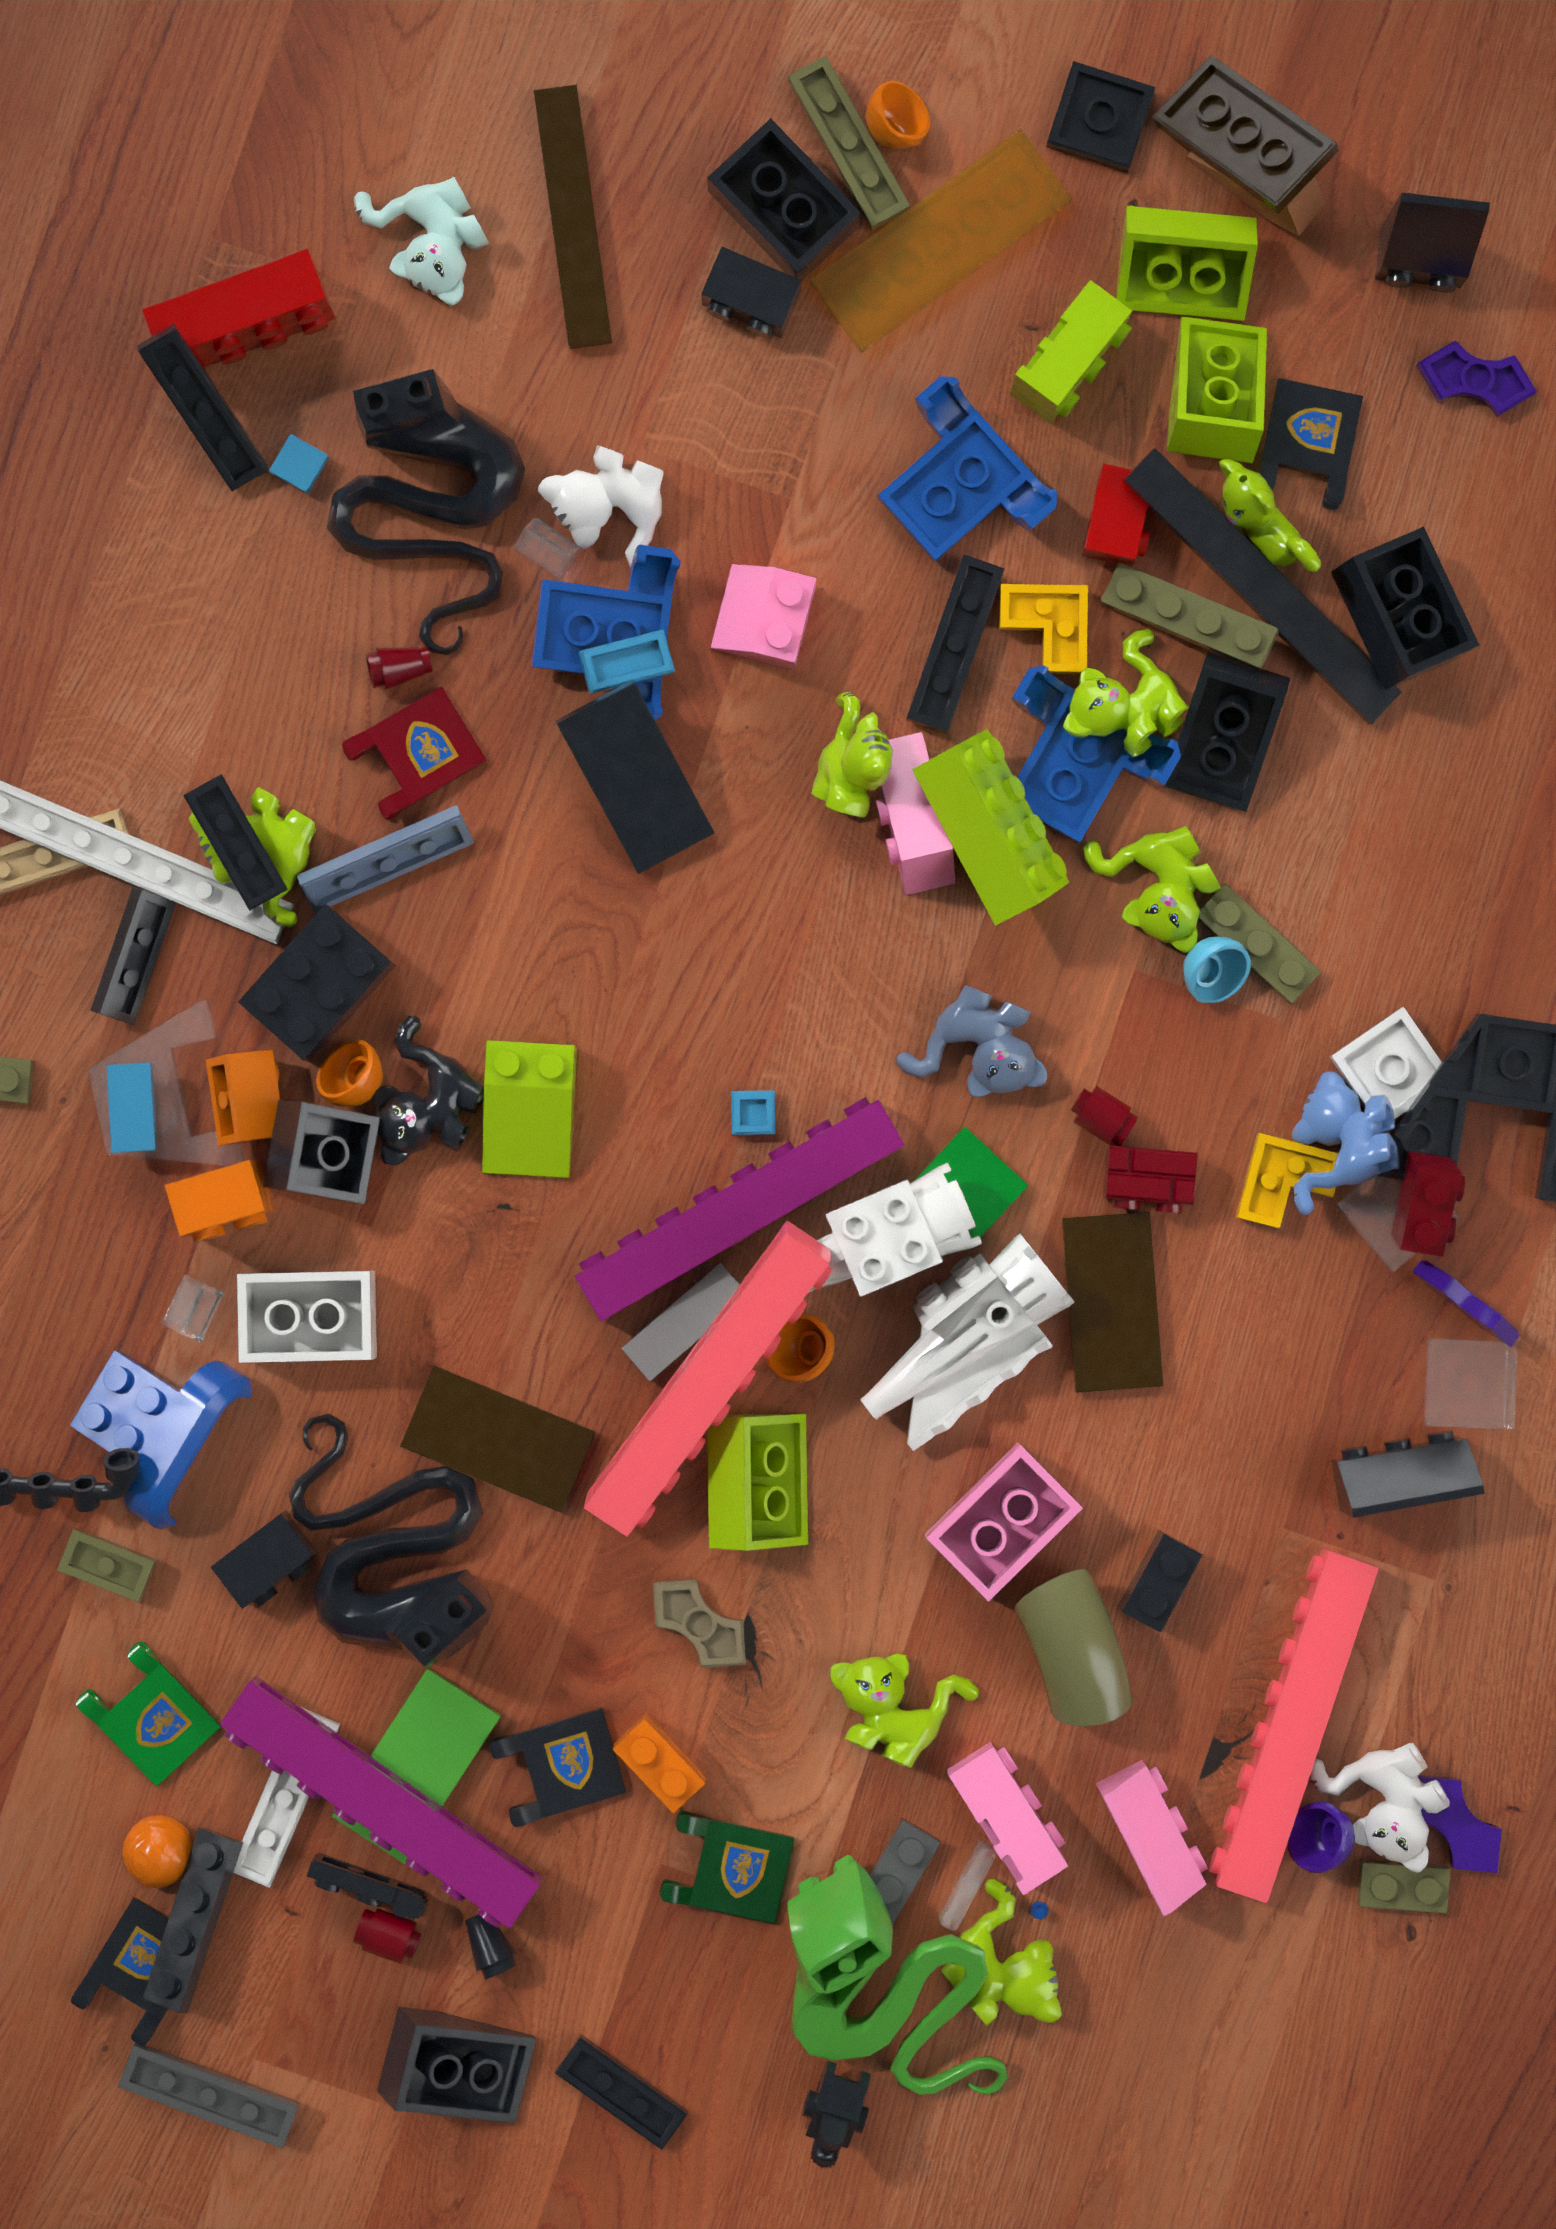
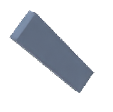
M455 805L298 874L297 878L314 912L317 913L325 904L331 907L474 844V841L458 806Z

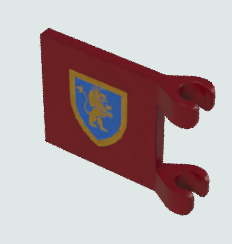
M442 686L371 728L350 737L342 744L343 752L350 761L360 758L376 746L401 786L402 790L387 796L378 803L379 811L386 820L396 817L413 804L487 761Z

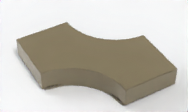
M697 1579L653 1581L656 1627L673 1629L686 1636L697 1649L702 1668L746 1665L743 1619H731L711 1609L701 1596Z

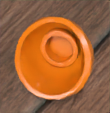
M897 81L882 83L872 92L867 104L865 119L873 139L884 148L892 150L907 149L920 144L930 129L929 112L920 96L904 83Z
M357 1040L344 1043L334 1049L321 1064L316 1078L317 1089L327 1102L336 1106L354 1107L365 1104L371 1100L376 1090L380 1088L383 1079L380 1058L376 1050L366 1041Z
M802 1313L793 1325L786 1322L778 1333L781 1336L779 1345L772 1355L766 1359L768 1366L782 1380L799 1383L809 1381L819 1376L829 1366L834 1354V1335L819 1317L809 1313Z
M164 1815L149 1816L141 1819L127 1834L122 1852L124 1864L130 1875L148 1888L167 1887L183 1877L193 1847V1841L187 1828L174 1818Z

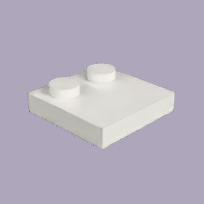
M1404 1007L1398 1009L1330 1056V1059L1350 1088L1358 1094L1364 1108L1371 1096L1385 1095L1392 1104L1395 1119L1409 1109L1442 1063Z

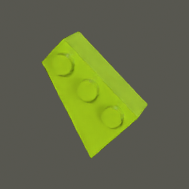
M1090 280L1060 317L1059 323L1048 337L1045 336L1036 349L1038 351L1027 366L1022 365L1017 371L1010 394L1050 424L1054 422L1059 414L1066 418L1080 399V396L1075 393L1084 380L1091 384L1106 364L1101 357L1110 345L1118 349L1132 330V327L1127 324L1132 310Z

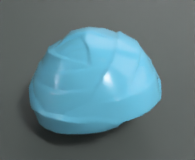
M1208 937L1199 941L1188 952L1183 963L1184 980L1187 990L1201 1003H1217L1234 995L1245 983L1251 968V960L1244 946L1240 942L1227 937Z

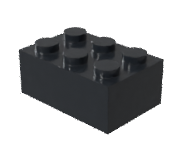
M771 118L707 177L708 192L786 274L800 280L807 277L860 227L861 212Z
M1424 527L1353 556L1331 571L1332 577L1385 690L1452 662L1480 646Z
M325 904L241 997L238 1003L303 1061L310 1063L396 965L335 910Z

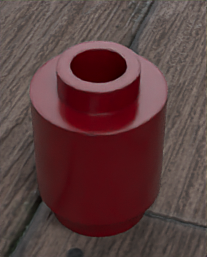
M1097 1085L1091 1092L1084 1088L1070 1109L1077 1114L1073 1123L1103 1142L1109 1144L1112 1141L1118 1146H1121L1138 1119V1116L1130 1112V1106Z
M379 1908L375 1912L365 1909L359 1921L353 1942L362 1945V1950L402 1964L405 1956L411 1959L414 1958L422 1934L415 1931L417 1924L415 1921L398 1917Z

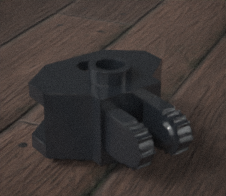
M826 2061L815 2091L809 2089L802 2111V2116L807 2117L805 2136L814 2138L811 2159L821 2169L831 2168L832 2165H835L841 2147L848 2149L854 2132L862 2134L869 2107L863 2106L871 2074L860 2071L857 2081L835 2075L837 2063Z

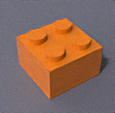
M247 1160L165 1185L179 1236H192L194 1242H203L226 1235L225 1226L235 1224L236 1229H247L267 1223L266 1214L275 1212L276 1208L270 1188L263 1187L265 1171L262 1161Z

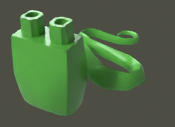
M846 1855L836 1861L833 1868L834 1874L826 1879L821 1880L819 1877H809L799 1883V1895L787 1902L792 1946L798 1963L791 2031L809 2055L833 2061L874 2054L891 2042L907 2020L927 1977L938 1966L954 1963L964 1967L965 1974L961 1982L903 2038L890 2070L899 2085L919 2095L935 2094L976 2070L990 2069L998 2073V2077L993 2084L988 2087H978L968 2082V2086L979 2094L989 2095L999 2091L1009 2076L1004 2062L991 2056L969 2059L929 2078L913 2076L907 2070V2066L916 2051L979 1992L988 1976L983 1949L977 1944L951 1934L921 1942L905 1957L888 1990L870 2013L861 2017L847 2016L845 2013L851 2001L865 1986L877 1967L891 1956L893 1929L889 1913L877 1885L868 1872L850 1855Z

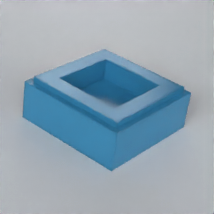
M290 434L269 472L309 495L330 457Z
M775 1090L731 1091L732 1135L775 1134Z

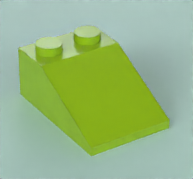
M1182 316L1168 419L1167 452L1253 463L1264 431L1267 328Z
M487 1040L484 1077L482 1173L570 1178L577 1047L575 1045Z

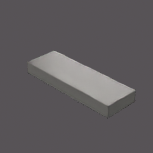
M722 1263L718 1264L621 1349L645 1377L651 1381L703 1336L740 1284Z

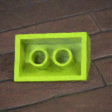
M1126 206L1116 299L1134 311L1245 321L1258 246L1257 219L1253 217Z
M806 1414L726 1415L718 1427L711 1424L707 1429L709 1548L750 1551L808 1545Z

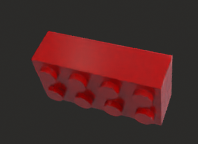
M308 249L142 309L151 336L175 323L205 370L206 366L220 361L224 365L236 363L247 356V351L261 346L264 350L279 347L288 341V336L302 331L305 335L320 332L328 327L327 322L336 319L320 274Z

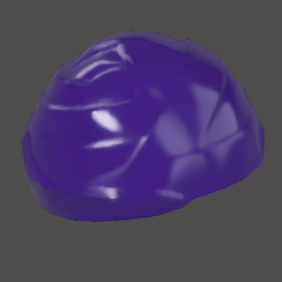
M1317 1801L1301 1807L1298 1810L1287 1843V1849L1292 1860L1310 1873H1327L1336 1869L1345 1862L1354 1848L1355 1834L1353 1823L1348 1815L1328 1802Z

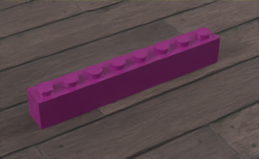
M866 1097L843 1110L847 1116L846 1119L833 1126L829 1119L806 1131L809 1140L794 1148L791 1141L768 1153L772 1161L757 1170L753 1163L747 1165L730 1176L734 1184L720 1192L715 1185L711 1186L692 1198L696 1206L681 1214L679 1209L675 1207L655 1219L658 1228L643 1236L640 1229H637L618 1240L617 1244L620 1250L605 1258L602 1251L579 1263L583 1271L575 1275V1278L599 1320H605L903 1147L905 1144L880 1101L877 1100L870 1104Z
M255 1676L249 1681L219 1724L227 1730L224 1735L232 1743L242 1749H247L250 1746L262 1754L263 1757L260 1760L269 1769L280 1775L286 1771L299 1780L297 1787L303 1793L315 1800H319L322 1796L335 1806L333 1812L340 1819L353 1826L356 1822H359L370 1830L369 1837L377 1845L388 1851H391L394 1847L407 1856L405 1863L414 1871L423 1876H427L430 1872L444 1882L441 1888L448 1895L460 1902L467 1898L479 1907L477 1913L491 1925L499 1927L502 1923L510 1929L540 1886L542 1876L259 1677Z

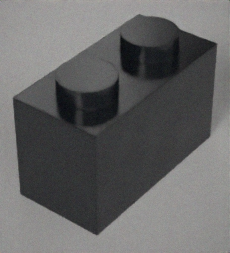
M721 247L701 293L702 305L707 306L706 312L715 318L729 322L732 317L747 323L746 329L755 335L769 339L772 334L782 338L801 294L802 280L725 247Z
M284 1511L211 1566V1569L241 1609L251 1602L258 1609L278 1594L274 1587L276 1583L286 1576L293 1582L312 1568L313 1565L309 1558L315 1555L317 1550L289 1513Z
M1158 1530L1117 1607L1125 1614L1161 1633L1203 1555L1192 1547Z

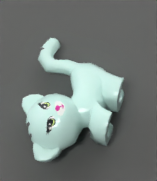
M455 177L437 184L415 187L405 195L391 200L381 211L373 209L371 197L368 193L364 191L358 192L354 196V206L364 225L383 228L397 216L405 213L427 230V234L413 239L406 250L399 252L392 259L389 266L391 272L397 277L408 279L419 290L438 296L449 306L458 303L463 297L464 284L462 279L467 266L461 252V245L465 242L470 249L480 250L488 245L489 242L474 214L462 217V214L471 209Z

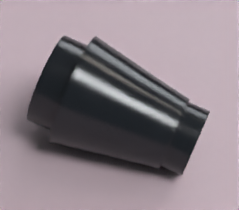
M479 1914L464 1921L467 1927L476 1972L481 1970L485 1980L517 1966L513 1957L516 1951L499 1927L491 1925Z

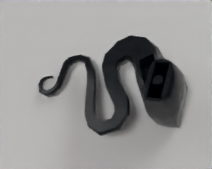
M434 369L354 390L353 396L358 426L368 448L422 462L454 466L470 472L475 480L471 491L462 496L429 491L388 475H359L333 493L327 530L346 552L372 560L460 558L483 564L489 576L486 589L479 594L433 608L421 623L419 638L425 647L428 648V651L449 655L457 651L462 643V627L458 626L459 636L455 644L446 648L435 645L430 637L432 627L439 619L487 607L499 597L503 571L495 554L462 541L373 539L357 533L351 523L357 507L365 503H377L422 521L461 529H471L488 526L517 499L525 473V466L514 440L481 416L458 404Z
M330 1413L310 1418L303 1427V1441L307 1449L312 1450L308 1442V1432L314 1424L326 1422L334 1427L336 1433L334 1447L295 1480L289 1493L294 1518L310 1531L347 1527L376 1515L422 1491L443 1488L455 1495L456 1506L449 1519L441 1523L426 1526L388 1528L347 1539L328 1552L313 1589L318 1622L342 1643L376 1649L404 1650L424 1667L453 1656L477 1637L488 1623L494 1609V1604L488 1591L467 1569L413 1582L388 1591L366 1593L358 1588V1575L365 1567L397 1558L442 1554L466 1542L483 1513L473 1478L446 1466L417 1470L341 1511L316 1516L306 1508L304 1494L314 1481L344 1455L348 1434L345 1422Z

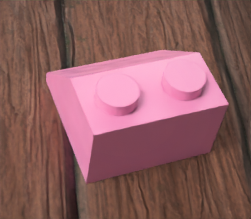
M732 564L711 649L795 670L816 588V578L775 567Z

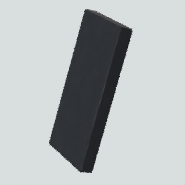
M634 680L556 720L558 728L638 874L715 834Z

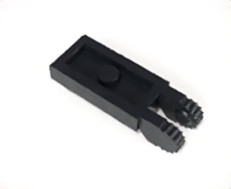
M322 1853L315 1854L307 1873V1877L315 1879L314 1885L323 1890L338 1893L340 1888L357 1893L356 1899L374 1907H380L382 1902L389 1904L396 1916L401 1918L407 1917L408 1920L413 1919L414 1921L416 1918L419 1919L420 1916H423V1912L426 1911L425 1907L428 1905L427 1894L424 1893V1890L421 1891L420 1888L416 1889L413 1885Z

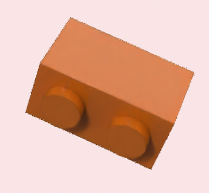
M273 1049L225 1054L206 1059L218 1146L272 1139L278 1100H280L278 1088L279 1069L274 1061Z
M647 1712L614 1743L612 1750L673 1814L706 1783V1775Z

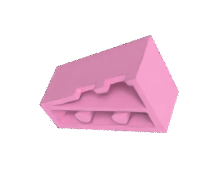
M920 732L890 739L889 742L893 748L892 766L888 779L879 787L882 799L875 801L881 826L888 825L891 838L886 839V846L891 865L898 864L905 895L955 884L952 844L912 771L913 768L929 760L923 734Z
M990 1741L948 1768L947 1772L975 1819L994 1845L993 1848L998 1856L1004 1861L1017 1881L1018 1888L1025 1895L1068 1867L1060 1850V1847L1065 1845L1066 1842L1052 1821L1044 1825L1036 1810L1042 1807L1029 1784L1021 1788L1012 1773L1018 1770V1767L1006 1748L1003 1747L997 1751Z

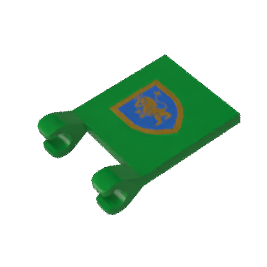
M139 1641L130 1649L127 1656L147 1676L111 1710L108 1709L102 1699L92 1689H87L79 1696L76 1706L157 1787L212 1736L221 1725L161 1663L145 1642Z

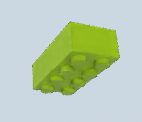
M987 728L913 768L912 771L996 926L1039 904L1070 882L1066 876L1067 871L1063 860L1058 854L1053 852L1045 837L1046 830L1043 822L1037 815L1033 814L1025 799V790L1021 781L1012 775L1004 760L1005 754L1002 745L995 737H992Z

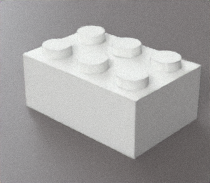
M375 1271L237 1274L239 1363L372 1360L377 1358Z

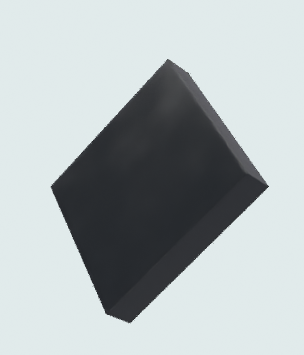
M1073 61L1046 147L1128 173L1155 87Z

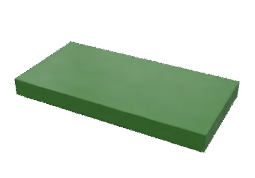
M428 1667L371 1754V1757L443 1806L502 1714ZM333 1813L331 1817L405 1864L407 1856L394 1847L391 1851L383 1849L370 1839L369 1834L371 1831L359 1822H356L354 1826L350 1825Z

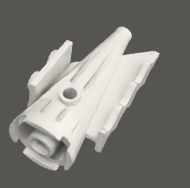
M948 1163L935 1168L911 1184L908 1180H905L826 1214L833 1233L817 1241L831 1250L829 1266L833 1270L822 1287L853 1278L861 1297L943 1262L941 1259L943 1255L981 1245L980 1236L971 1238L968 1230L976 1227L957 1181L947 1183L944 1176L945 1173L952 1171Z
M1020 1233L1013 1238L990 1264L987 1263L981 1254L974 1258L967 1256L954 1265L950 1271L952 1276L938 1286L937 1283H933L919 1293L916 1297L918 1303L912 1308L922 1324L920 1338L881 1380L860 1399L871 1415L877 1420L886 1412L912 1398L907 1444L913 1451L935 1435L947 1431L965 1411L984 1402L999 1384L1018 1375L1033 1357L1053 1347L1047 1336L1037 1325L1072 1305L1074 1300Z

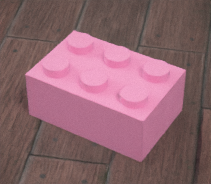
M1017 1442L925 1533V1537L989 1602L1083 1508Z

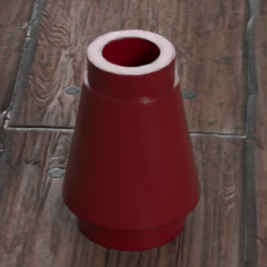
M427 647L376 648V652L366 654L368 673L373 688L383 687L384 690H388L432 672V664Z

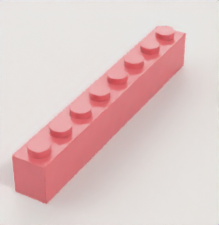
M786 1221L589 1489L584 1504L585 1510L626 1537L629 1536L636 1525L640 1528L646 1525L656 1508L652 1504L660 1492L667 1495L672 1490L681 1474L677 1469L686 1458L692 1461L698 1455L706 1441L702 1436L712 1424L718 1427L726 1417L731 1407L727 1403L736 1390L740 1393L746 1390L756 1374V1371L752 1369L761 1356L768 1359L781 1341V1336L778 1335L786 1322L793 1325L798 1320L807 1305V1302L803 1299L812 1287L819 1290L829 1278L833 1270L829 1266L831 1250L789 1221Z
M1324 1547L1320 1556L1314 1554L1310 1561L1306 1580L1311 1581L1306 1598L1300 1596L1296 1603L1292 1621L1296 1622L1297 1626L1293 1638H1286L1283 1642L1278 1663L1283 1664L1279 1680H1272L1267 1689L1264 1704L1270 1707L1265 1722L1258 1721L1252 1734L1250 1746L1256 1749L1251 1764L1244 1763L1240 1770L1236 1787L1241 1789L1237 1805H1230L1226 1812L1223 1830L1227 1831L1223 1847H1216L1210 1860L1209 1872L1214 1873L1212 1880L1219 1888L1266 1904L1268 1903L1379 1567Z

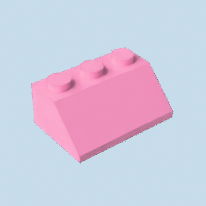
M1140 1760L1097 1782L1096 1785L1163 1916H1166L1206 1885L1201 1872L1207 1870L1208 1867L1196 1845L1188 1849L1181 1835L1188 1828L1178 1808L1174 1806L1168 1809L1161 1794L1168 1789L1157 1767L1155 1766L1148 1770L1143 1760Z

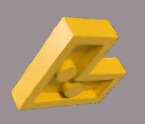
M1001 584L999 630L1043 631L1042 665L1048 667L1051 674H1081L1087 668L1088 585Z
M1257 1133L1236 1218L1280 1229L1290 1188H1294V1185L1305 1173L1333 1171L1338 1153ZM1314 1187L1310 1192L1333 1197L1336 1187L1331 1189Z

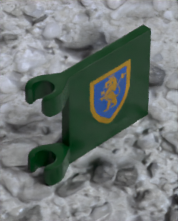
M680 1811L676 1819L677 1830L684 1834L704 1836L693 1886L665 1879L662 1881L659 1891L661 1899L669 1903L691 1905L775 1924L794 1837L716 1820L692 1812Z

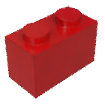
M1103 463L1099 473L1081 556L1115 564L1120 562L1130 567L1133 566L1136 556H1145L1150 531L1142 529L1146 513L1154 515V512L1122 482L1132 471L1131 469Z

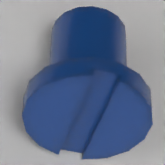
M1035 1902L1031 1907L1032 1916L1036 1919L1045 1918L1048 1914L1047 1905L1044 1902Z

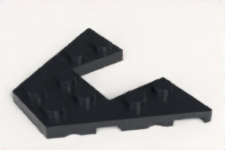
M1477 1013L1391 1132L1390 1136L1397 1145L1399 1169H1392L1377 1176L1402 1180L1408 1151L1449 1157L1457 1165L1467 1101L1548 1112L1535 1198L1556 1202V1025Z

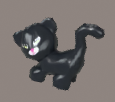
M408 1016L399 1025L394 1042L401 1058L417 1061L428 1066V1095L423 1098L419 1094L409 1091L401 1092L394 1086H381L373 1096V1101L377 1108L376 1117H380L377 1132L382 1142L381 1158L384 1164L390 1166L399 1165L406 1161L411 1154L425 1149L435 1132H440L439 1138L443 1145L455 1152L459 1151L469 1131V1127L463 1124L459 1117L463 1110L476 1114L484 1099V1086L470 1078L466 1069L455 1058L442 1055L430 1047L414 1045L412 1038L421 1028L420 1019L416 1016Z

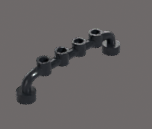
M119 1448L109 1452L104 1457L103 1463L106 1478L111 1483L97 1482L96 1478L91 1475H81L73 1480L55 1479L54 1475L49 1472H39L31 1477L13 1476L12 1472L7 1469H0V1506L12 1503L16 1499V1494L31 1496L32 1505L38 1509L53 1507L58 1502V1497L73 1498L74 1508L79 1512L93 1511L99 1507L100 1500H116L127 1494L132 1487V1482L141 1474L139 1455L130 1448Z

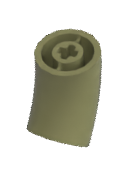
M1078 1569L1062 1574L1024 1596L1015 1605L1014 1610L1036 1657L1046 1689L1050 1712L1054 1718L1066 1725L1084 1727L1104 1724L1124 1715L1132 1706L1133 1700L1129 1675L1111 1618L1089 1571Z

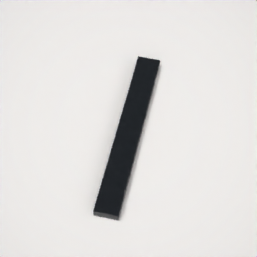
M1156 448L1152 449L1122 481L1265 623L1278 628V636L1368 724H1373L1402 693L1396 686L1385 690L1374 664Z

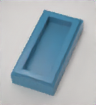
M664 629L578 652L590 695L618 688L631 680L638 683L675 672Z
M153 1063L106 1065L111 1153L158 1150Z

